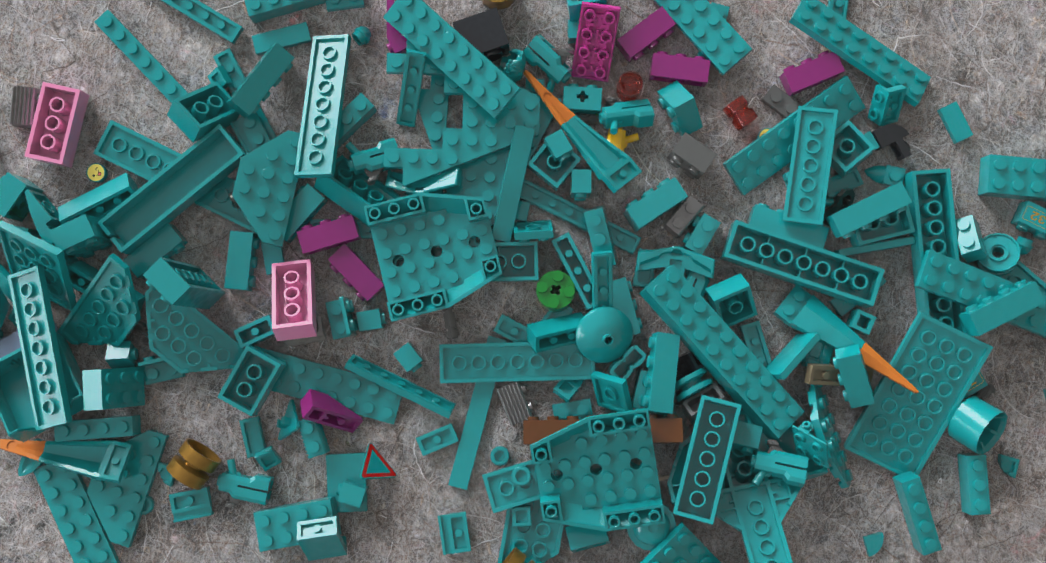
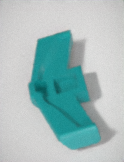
M456 168L455 171L438 174L403 187V174L388 170L385 187L413 194L420 192L432 193L433 191L460 186L462 171Z
M682 246L640 251L637 254L636 271L667 268L673 264L683 276L686 269L714 279L715 259L684 249Z

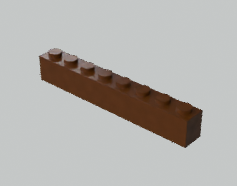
M677 414L666 415V418H658V415H649L653 443H683L682 418H678ZM548 416L547 420H539V417H528V420H523V444L531 445L579 421V416H567V420H559V416Z

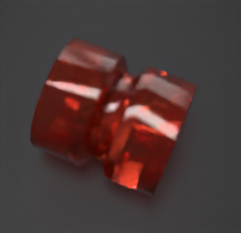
M634 71L623 73L616 86L617 96L623 101L635 100L643 87L642 77Z
M743 95L722 109L728 118L733 119L732 124L737 131L758 117L753 108H748L749 103Z

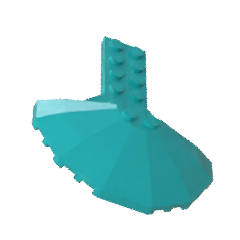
M743 410L740 411L738 421L756 425ZM792 425L779 439H768L762 432L758 451L768 453L770 447H768L767 441L776 440L782 451L800 455L795 450ZM692 434L683 443H680L667 481L672 505H675ZM735 449L731 450L715 516L741 532L749 563H793L781 522L801 487L785 484L783 479L772 476L764 477L758 487L753 485L752 480L757 473L753 472V467H750L752 455L742 454L741 451ZM809 458L806 480L828 473L826 467L817 465Z

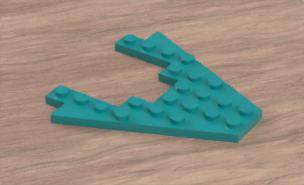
M407 40L406 52L407 49L420 51ZM387 53V74L403 75L406 54ZM426 57L423 75L444 76V95H463L462 131L443 130L442 149L384 148L383 167L403 169L402 186L406 187L510 147L515 125L535 129L533 137L539 135L540 96L522 88L499 117L495 119Z
M431 76L430 89H421L418 109L432 149H442L443 130L462 131L459 128H447L449 95H444V76ZM526 78L525 89L538 95ZM537 79L544 86L545 79ZM541 98L539 135L533 137L528 162L532 159L554 117ZM510 147L456 167L462 171L461 185L446 188L448 195L484 197L491 226L494 225ZM456 168L450 169V170L445 171V172H443V173L455 171Z

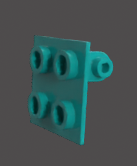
M804 421L799 427L792 425L794 445L797 453L801 456L809 457L817 465L829 469L827 443L814 436L812 423Z

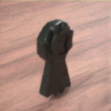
M842 189L836 195L834 204L825 209L823 219L825 225L829 227L826 217L852 205L855 198V192L852 189Z

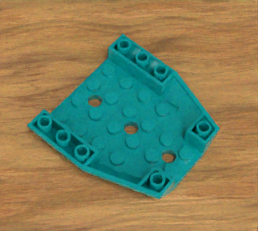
M420 192L363 206L367 224L371 229L388 299L387 307L391 322L450 308L503 274L484 197ZM472 237L480 239L478 247L474 248L469 245V240ZM435 246L442 248V254L439 257H434L431 254V250ZM398 255L404 258V263L401 266H395L393 262L394 258Z
M648 408L589 416L530 445L532 462L535 465L540 491L543 521L600 531H614L666 523ZM633 458H639L641 464L639 466H632L630 461ZM599 464L602 469L599 472H594L591 470V466ZM558 469L562 472V476L558 478L553 477L551 472Z

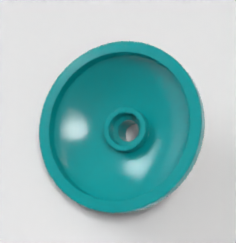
M608 306L595 308L585 314L580 320L575 334L576 344L580 352L587 359L597 363L612 362L620 358L631 345L633 339L631 321L617 308ZM607 337H611L610 341L605 342Z

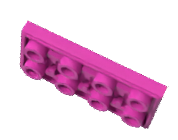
M582 1L571 77L608 82L621 7Z

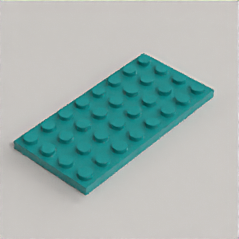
M919 311L889 363L919 393H913L883 375L873 392L875 404L865 406L843 447L896 474L912 471L919 475L955 411L988 358L993 346Z

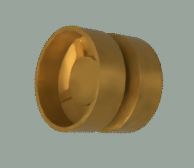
M187 438L179 449L181 456L175 455L166 466V469L182 484L195 490H201L209 479L207 473H213L221 463V459L204 444Z

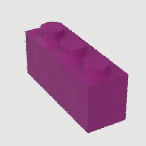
M662 6L617 39L615 46L628 62H631L633 59L637 61L644 55L643 52L645 50L655 48L661 38L667 39L674 33L673 29L676 23Z
M827 50L820 53L818 58L814 60L808 58L800 62L801 65L797 67L791 65L783 69L784 72L779 78L786 94L793 96L840 76L845 69L839 56L834 52L829 53Z
M658 51L653 53L651 58L649 80L668 83L678 81L684 85L705 87L708 83L710 60H705L706 58L702 56L690 58L685 54L668 55L667 52Z
M349 213L338 216V219L331 221V219L320 221V225L314 227L312 225L303 226L301 231L297 232L302 253L306 256L362 239L356 218L353 215H349Z
M343 244L328 259L331 263L329 265L336 274L340 272L344 276L342 280L350 288L353 286L357 290L355 294L362 301L367 300L371 302L385 288L383 282L348 245Z

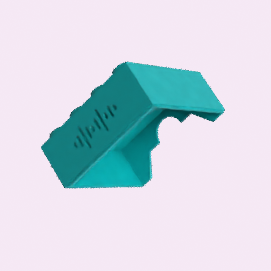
M56 332L71 415H74L84 409L82 372L67 340ZM20 347L0 358V417L8 436L24 443L47 429L36 431Z

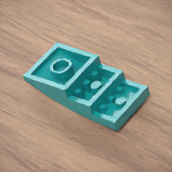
M27 189L25 195L36 230L41 239L55 246L49 230L62 225L59 222L58 210L45 194ZM65 254L67 265L79 261L76 256Z

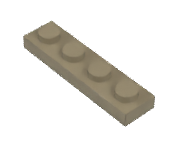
M808 363L804 382L813 385L840 386L837 375L840 374V371L835 369L833 364ZM866 366L871 383L874 370Z

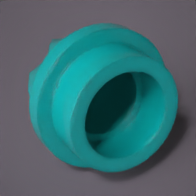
M365 26L355 28L352 33L354 41L359 46L367 45L372 36L370 29Z
M1018 236L1017 240H1015L1019 244L1020 255L1028 254L1033 249L1032 244L1034 241L1022 236Z

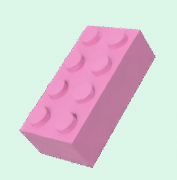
M43 82L25 157L35 161L72 168L90 95L79 89Z
M311 259L272 264V330L277 341L317 336L315 271Z

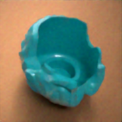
M511 49L509 51L510 56L502 57L499 69L511 80L517 82L523 76L526 57L520 49Z

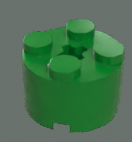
M560 270L544 274L539 279L536 287L538 301L544 309L549 311L561 312L566 310L572 304L575 297V285L570 276ZM552 289H560L559 295L556 293L552 294Z

